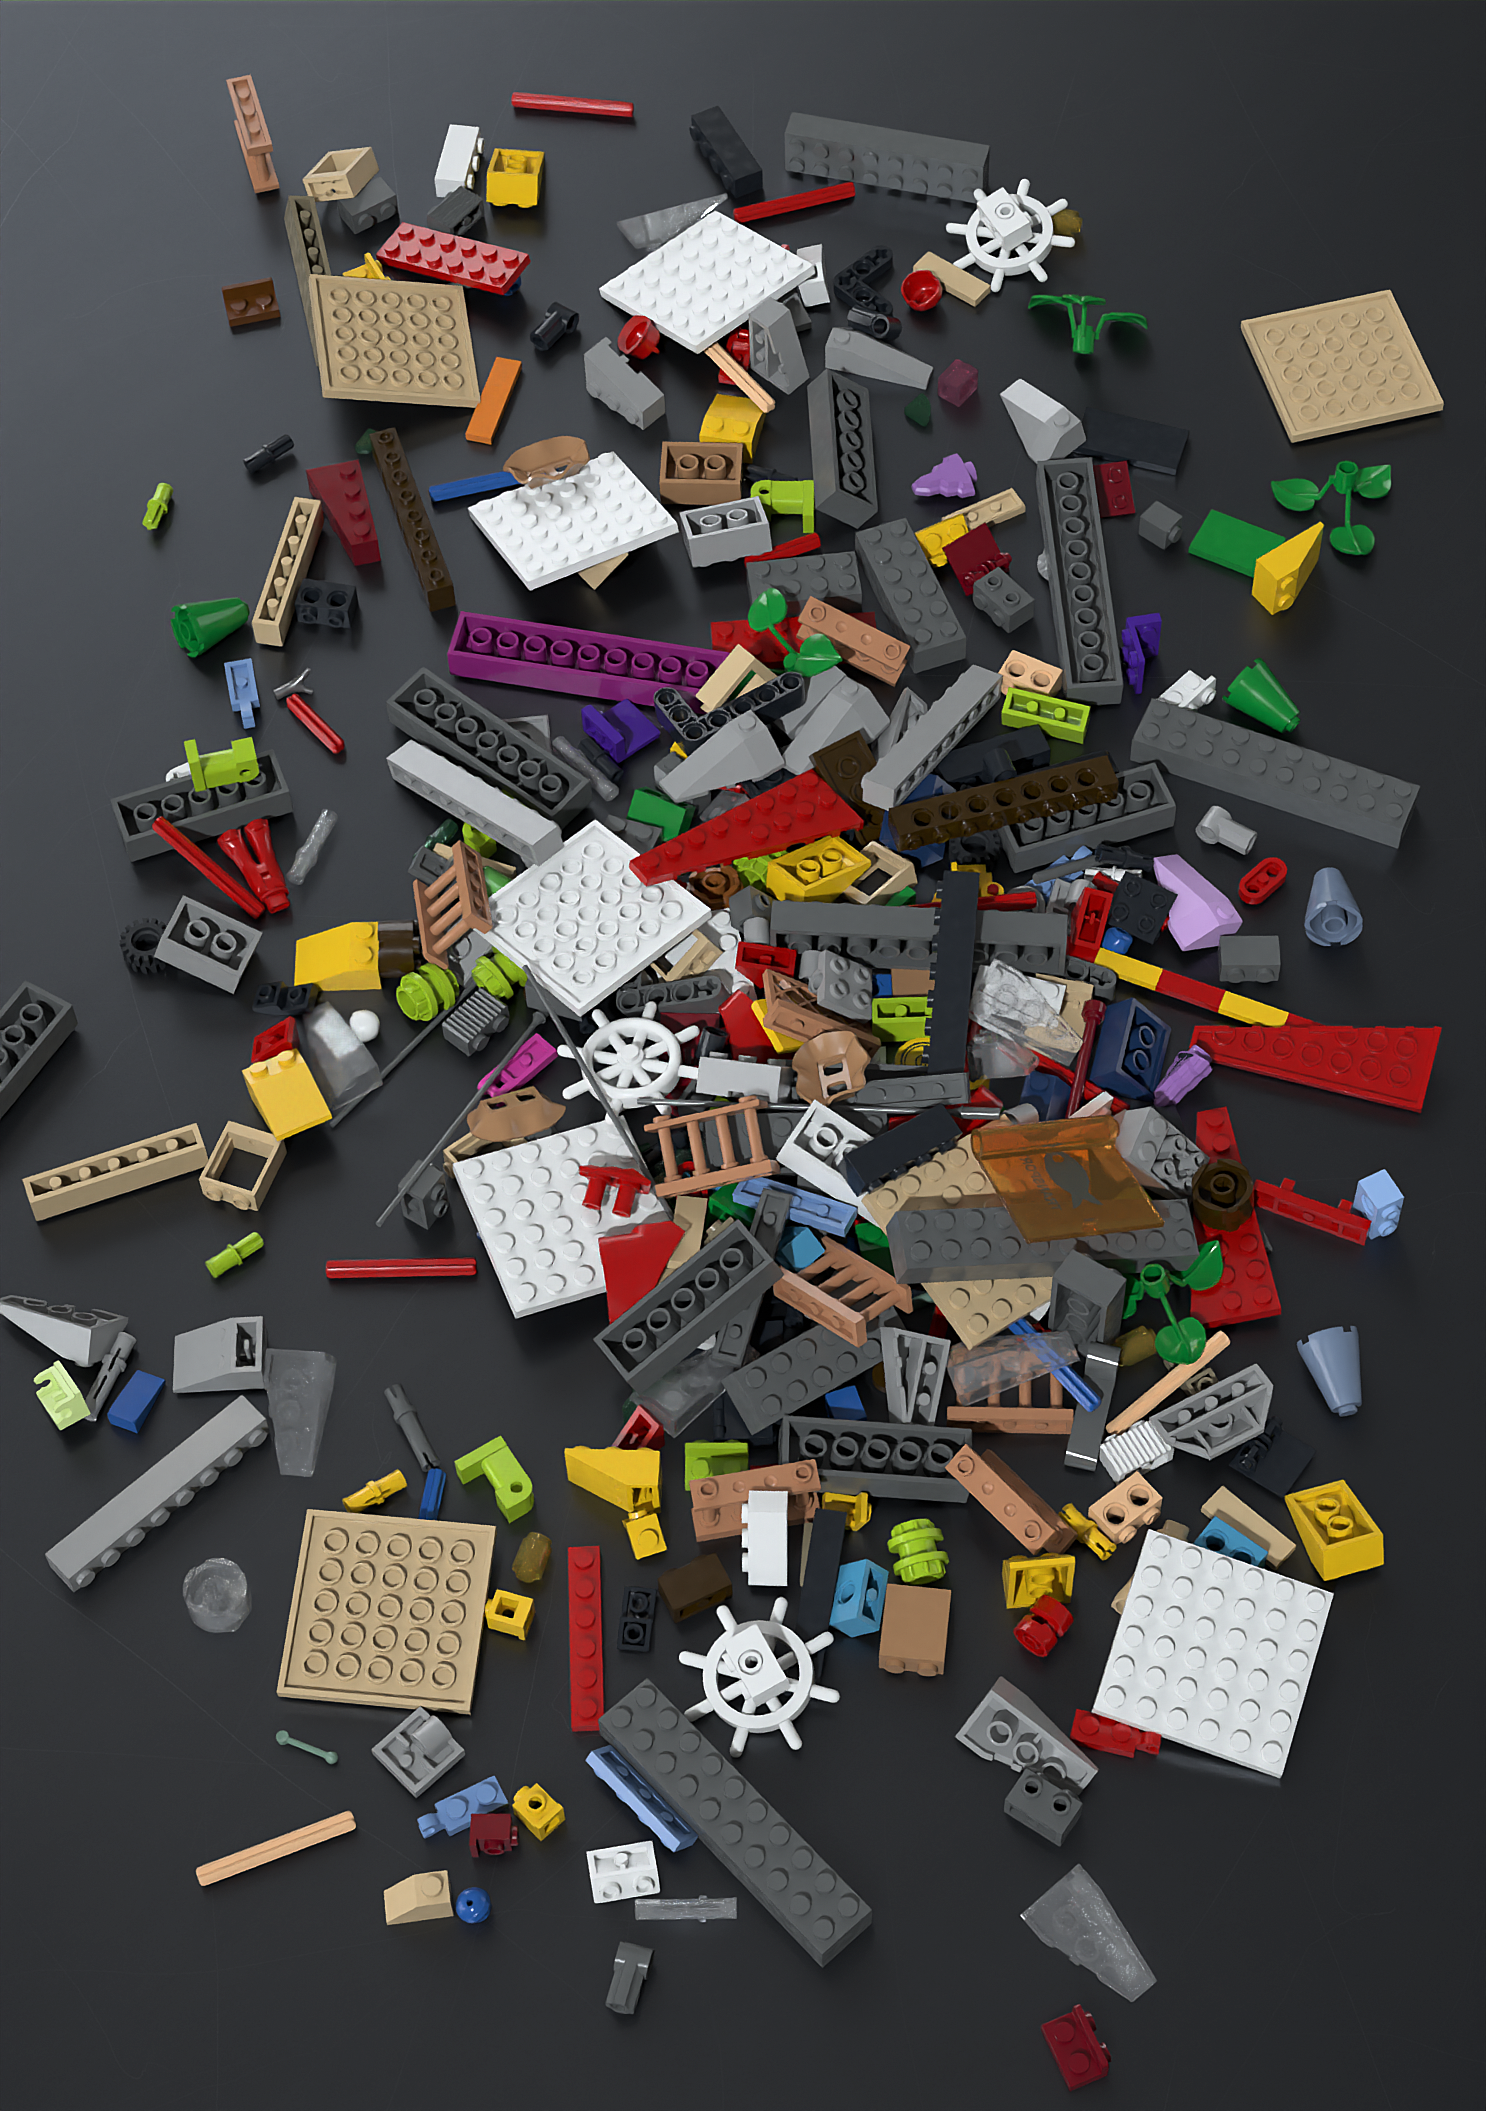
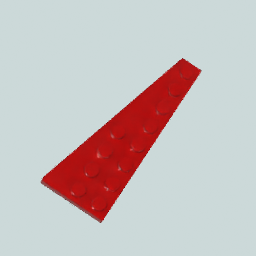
M810 769L630 860L629 869L647 887L677 879L682 873L690 871L700 873L706 871V867L721 863L723 866L731 865L732 860L747 857L750 860L787 850V847L793 844H811L815 842L816 838L830 835L831 838L838 837L840 832L854 828L856 831H860L863 829L864 820L813 769Z
M1195 1026L1189 1050L1193 1045H1197L1212 1058L1213 1063L1421 1113L1442 1028L1434 1026V1028H1414V1026H1405V1028H1385V1026H1375V1028H1353V1026H1310L1309 1028L1290 1026Z
M1227 1107L1197 1112L1196 1146L1210 1157L1208 1165L1216 1163L1217 1159H1231L1242 1164ZM1253 1209L1249 1219L1234 1232L1210 1228L1196 1219L1194 1215L1193 1228L1197 1246L1218 1240L1221 1247L1224 1269L1222 1278L1213 1287L1202 1291H1196L1191 1288L1190 1317L1198 1320L1204 1329L1281 1315V1305L1255 1209Z

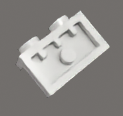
M1189 670L1156 700L1197 713V710L1203 704H1209L1215 697L1216 678L1210 676L1205 681Z
M652 1841L587 1852L595 1903L660 1892Z

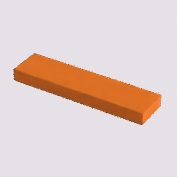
M496 357L480 396L481 401L477 404L465 433L466 440L492 444L521 372L522 361Z

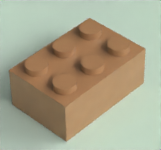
M662 442L659 482L661 504L717 505L741 500L743 443Z

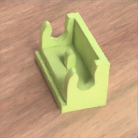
M58 1360L53 1363L54 1366L39 1373L34 1378V1382L40 1384L44 1380H50L49 1385L42 1387L36 1394L59 1430H62L91 1413L80 1390Z

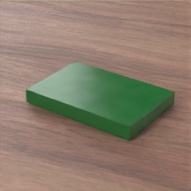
M1211 509L1191 542L1188 553L1254 578L1256 559L1285 543L1286 537Z

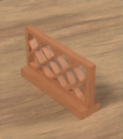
M766 969L762 974L768 1010L763 1018L764 1027L804 1043L823 1033L850 1031L857 1035L858 1041L871 1059L881 1047L880 1038L872 1034L870 1021L863 1024L818 1005L817 995L810 993L808 985L770 969ZM776 984L780 985L784 990H781ZM789 995L798 1003L797 1005L788 997ZM814 1006H816L823 1013V1015ZM839 1016H841L848 1023V1025Z

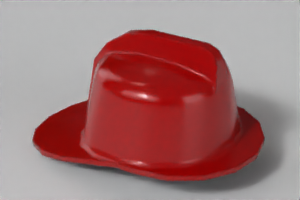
M635 315L621 330L617 346L626 355L630 354L638 359H645L652 352L660 353L656 346L661 335L648 317L645 315Z

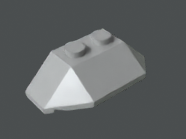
M1256 1363L1149 1417V1422L1166 1444L1211 1460L1264 1432L1274 1385Z

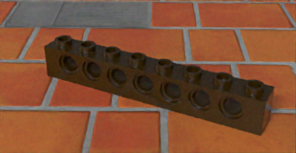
M394 427L371 433L369 436L372 455L429 611L432 612L455 606L453 583L396 429Z
M1106 755L892 807L888 811V827L898 852L916 850L921 846L929 844H941L950 839L962 836L969 837L982 831L997 830L1003 826L1015 823H1026L1035 818L1051 817L1060 812L1079 810L1084 806L1097 803H1107L1116 799L1119 782Z

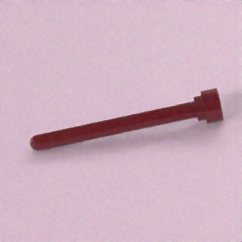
M1087 1000L1083 1004L1081 1015L1085 1022L1065 1121L1079 1110L1096 1027L1105 1018L1107 1007L1098 1000Z

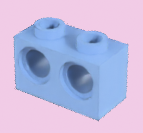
M1385 1169L1358 1181L1352 1213L1354 1215L1372 1221L1368 1235L1370 1239L1380 1235L1382 1237L1387 1236L1397 1228L1404 1196Z

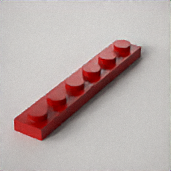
M600 1546L568 1547L572 1732L599 1730L598 1719L604 1715Z

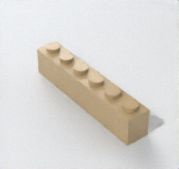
M294 497L252 620L256 643L283 647L295 611V601L302 580L306 578L324 525L320 500Z
M197 1123L22 1180L35 1219L40 1221L205 1167L208 1157Z

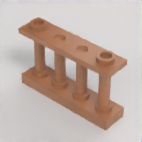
M251 75L226 80L237 117L234 125L254 192L260 193L278 189L280 187L269 153L273 151L272 142Z
M810 596L798 618V622L802 623L796 638L805 641L814 634H823L831 640L836 651L842 657V661L895 687L907 665L908 660L904 658L910 646Z
M460 840L452 846L454 864L429 887L418 879L413 882L423 956L429 963L436 964L444 970L449 967L446 949L470 928H476L483 934H486L493 928L481 854ZM457 877V882L438 899V894ZM460 896V901L441 917V912ZM462 915V920L444 935V930Z
M756 1095L746 1096L738 1099L739 1104L671 1119V1115L653 1118L652 1124L644 1125L646 1132L659 1134L666 1171L664 1183L655 1185L657 1197L667 1199L677 1195H685L781 1173L779 1161L768 1159V1156L764 1155L756 1113L758 1109L767 1108L768 1102L757 1099ZM744 1113L752 1158L750 1159V1164L740 1166L739 1162L735 1160L727 1117ZM716 1120L724 1163L721 1165L722 1170L711 1172L710 1168H707L699 1123ZM687 1126L695 1171L692 1172L693 1177L682 1179V1175L678 1174L670 1130Z
M827 1236L821 1239L822 1247L825 1249L824 1256L797 1274L790 1272L781 1265L778 1266L785 1276L773 1285L774 1295L858 1348L867 1342L866 1323L891 1306L895 1305L908 1314L913 1312L912 1291L908 1284H896L895 1277ZM830 1266L839 1271V1273L819 1286H814L807 1282ZM851 1279L860 1284L840 1299H835L828 1295ZM872 1292L881 1297V1299L860 1313L849 1308Z
M966 1348L949 1351L947 1370L957 1371L956 1405L947 1406V1427L972 1429V1432L1071 1433L1073 1409H1065L1063 1407V1385L1032 1352L969 1351ZM1055 1350L1072 1367L1073 1353ZM969 1371H988V1406L971 1407L969 1405ZM1000 1371L1019 1372V1406L1017 1408H1003L1000 1406ZM1031 1372H1050L1049 1408L1032 1407Z
M965 1444L945 1467L1033 1555H1036L1042 1547L1049 1553L1053 1552L1063 1555L1078 1537L1077 1532L992 1450L986 1449L979 1456L968 1444Z
M815 1459L689 1481L694 1507L691 1508L697 1542L741 1535L742 1528H748V1523H742V1504H748L749 1491H788V1526L813 1522L815 1508H820L817 1492H813L821 1490Z

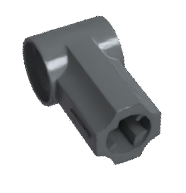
M625 1941L620 1942L615 1957V1973L606 1999V2007L613 2009L615 2012L634 2014L644 1979H648L653 1965L654 1949Z

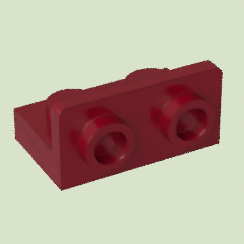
M1080 2003L1073 2006L1072 2012L1041 2025V2031L1069 2091L1107 2076L1108 2063L1111 2062V2056L1105 2043H1099L1094 2034L1097 2028L1089 2011L1084 2013Z

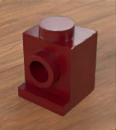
M471 1814L469 1846L472 1857H479V1851H484L490 1855H500L504 1851H512V1846H518L519 1826H513L511 1814Z

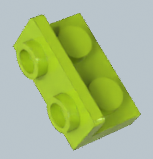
M696 1440L692 1443H685V1491H690V1480L742 1472L749 1469L748 1443H741L738 1440H727L724 1443Z

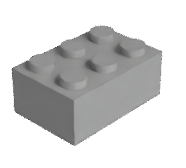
M759 496L679 512L683 540L693 567H706L712 563L734 561L741 557L759 556L765 552L773 551L769 522Z
M183 895L159 941L154 957L234 994L257 948L262 932Z

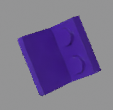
M1159 613L1126 618V628L1121 632L1124 646L1120 647V657L1122 663L1127 664V681L1129 685H1133L1135 694L1142 693L1145 659L1158 655L1162 624Z
M624 699L604 713L597 711L591 704L581 709L583 730L603 750H607L610 753V758L616 764L660 737V731L628 699Z

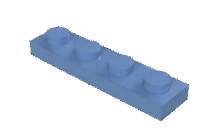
M763 1177L739 1182L732 1194L733 1202L757 1209L763 1188L791 1194L794 1199L788 1216L789 1220L842 1237L846 1236L857 1217V1207Z
M611 1745L591 1751L585 1761L594 1769L595 1774L605 1780L616 1792L617 1797L631 1807L638 1815L640 1821L648 1825L657 1834L663 1845L670 1848L673 1852L693 1845L699 1835Z

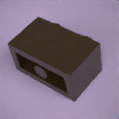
M716 1553L708 1556L700 1555L694 1558L690 1564L679 1569L671 1568L665 1571L661 1577L657 1578L658 1591L674 1623L680 1622L733 1597L732 1583Z

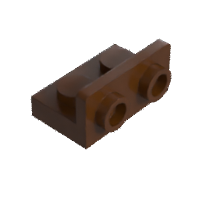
M271 277L227 285L221 288L230 327L281 317Z

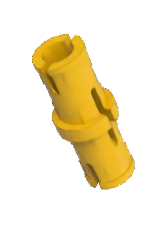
M396 1469L375 1482L369 1481L366 1483V1487L343 1498L342 1502L348 1513H359L369 1506L383 1503L384 1498L407 1487V1483L401 1471Z
M1072 1503L1065 1505L1062 1510L1066 1513L1059 1512L1058 1515L1077 1532L1078 1537L1076 1539L1080 1543H1086L1101 1560L1109 1558L1112 1554L1108 1550L1110 1549L1114 1552L1116 1545L1097 1529L1098 1525L1094 1521L1086 1519Z

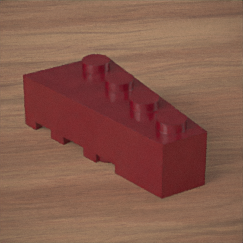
M359 460L307 469L309 490L316 500L321 501L323 514L325 513L333 531L339 536L340 542L354 566L381 561L377 534Z

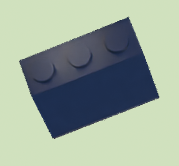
M928 774L900 805L956 792V789L937 775ZM885 810L879 837L880 842L902 858L910 859L917 869L943 859L946 842L921 846L916 850L898 852L888 827V811Z
M1135 998L1107 1006L1090 1080L1115 1096L1150 1103L1154 1102L1155 1096L1153 1092L1159 1084L1171 1027Z
M1027 1070L1019 1105L1028 1103L1034 1106L1038 1112L1039 1123L1036 1128L1022 1133L1021 1136L1031 1149L1051 1147L1052 1142L1057 1137V1128L1065 1122L1071 1087L1057 1076ZM1083 1096L1081 1098L1079 1109H1081L1084 1104L1085 1098Z

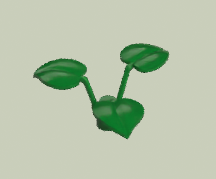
M1066 294L1062 295V297L1034 295L1031 297L1028 305L1029 309L1038 305L1054 303L1067 306L1072 338H1074V353L1093 354L1094 342L1099 340L1100 331L1108 320L1135 323L1143 326L1146 330L1148 327L1147 319L1140 314L1111 312L1109 314H1102L1094 332L1093 326L1086 325L1087 304L1105 305L1106 300L1091 295ZM1075 303L1082 305L1081 325H1078L1077 329L1072 304Z
M1341 461L1336 466L1335 475H1329L1328 482L1319 493L1318 487L1306 479L1271 481V489L1275 498L1286 508L1295 511L1312 509L1315 500H1321L1333 484L1337 492L1346 494V527H1337L1332 530L1330 534L1332 546L1343 553L1352 555H1366L1373 550L1375 538L1372 531L1365 525L1351 526L1350 524L1351 491H1358L1367 498H1380L1387 495L1391 488L1390 464L1358 469L1354 462Z
M768 588L766 591H763L750 607L748 613L750 627L757 632L765 631L769 627L773 635L790 653L784 658V671L769 669L775 675L797 672L804 678L812 677L842 661V657L836 651L831 640L823 634H814L807 638L800 647V654L787 643L774 626V624L782 622L787 613L786 599L777 589ZM752 669L729 696L730 701L738 696L756 674Z
M1218 1240L1198 1245L1200 1255L1187 1271H1172L1173 1275H1171L1161 1265L1149 1264L1142 1269L1140 1274L1141 1281L1139 1282L1130 1274H1122L1127 1279L1122 1319H1126L1136 1312V1300L1143 1298L1145 1290L1149 1296L1161 1299L1172 1326H1166L1158 1332L1155 1339V1348L1159 1356L1168 1362L1183 1365L1196 1362L1202 1356L1207 1342L1205 1329L1195 1318L1187 1317L1177 1323L1165 1296L1170 1289L1169 1280L1181 1287L1188 1284L1196 1291L1206 1290L1216 1285L1222 1278L1224 1269L1221 1247Z

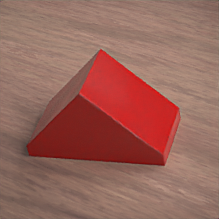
M1084 887L1071 913V944L1099 950L1113 893Z
M738 941L735 969L761 989L764 988L762 974L766 969L793 978L797 950Z
M290 1016L254 1037L252 1063L264 1062L278 1056L283 1051L295 1048L299 1051L300 1039L295 1018Z
M640 1404L611 1447H618L622 1450L650 1448L658 1451L665 1445L663 1424L643 1404Z

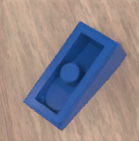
M137 1370L107 1413L110 1424L138 1433L166 1381Z

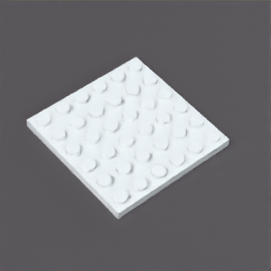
M715 210L674 239L669 240L656 251L650 253L637 264L629 267L628 270L616 278L611 279L599 290L602 298L633 316L645 315L659 332L699 354L747 321L749 313L769 297L775 300L779 299L814 275L815 269L814 265Z
M614 452L603 453L598 458L590 460L585 466L581 467L579 474L533 489L526 484L513 491L503 492L500 496L490 500L480 501L468 508L472 520L529 590L541 587L679 532L677 522Z
M597 820L592 821L563 843L564 847L542 865H532L490 896L488 901L493 928L486 934H483L476 928L473 929L522 970L524 965H528L536 981L580 1017L712 917L709 907L674 880L646 887L629 869L630 860L638 857L640 854Z
M618 1116L619 1122L644 1162L624 1116ZM604 1120L453 1163L454 1175L515 1319L606 1292L598 1238L629 1234L633 1228L643 1224L671 1221L651 1187L647 1195L636 1193L630 1218L620 1217L612 1213L618 1188L606 1185L600 1210L589 1209L582 1205L589 1180L578 1174L579 1166L594 1165L599 1167L614 1166L622 1169L634 1168L644 1176L614 1124H607Z
M1149 1529L1146 1533L1092 1712L1144 1731L1156 1732L1172 1741L1280 1778L1283 1774L1334 1593Z

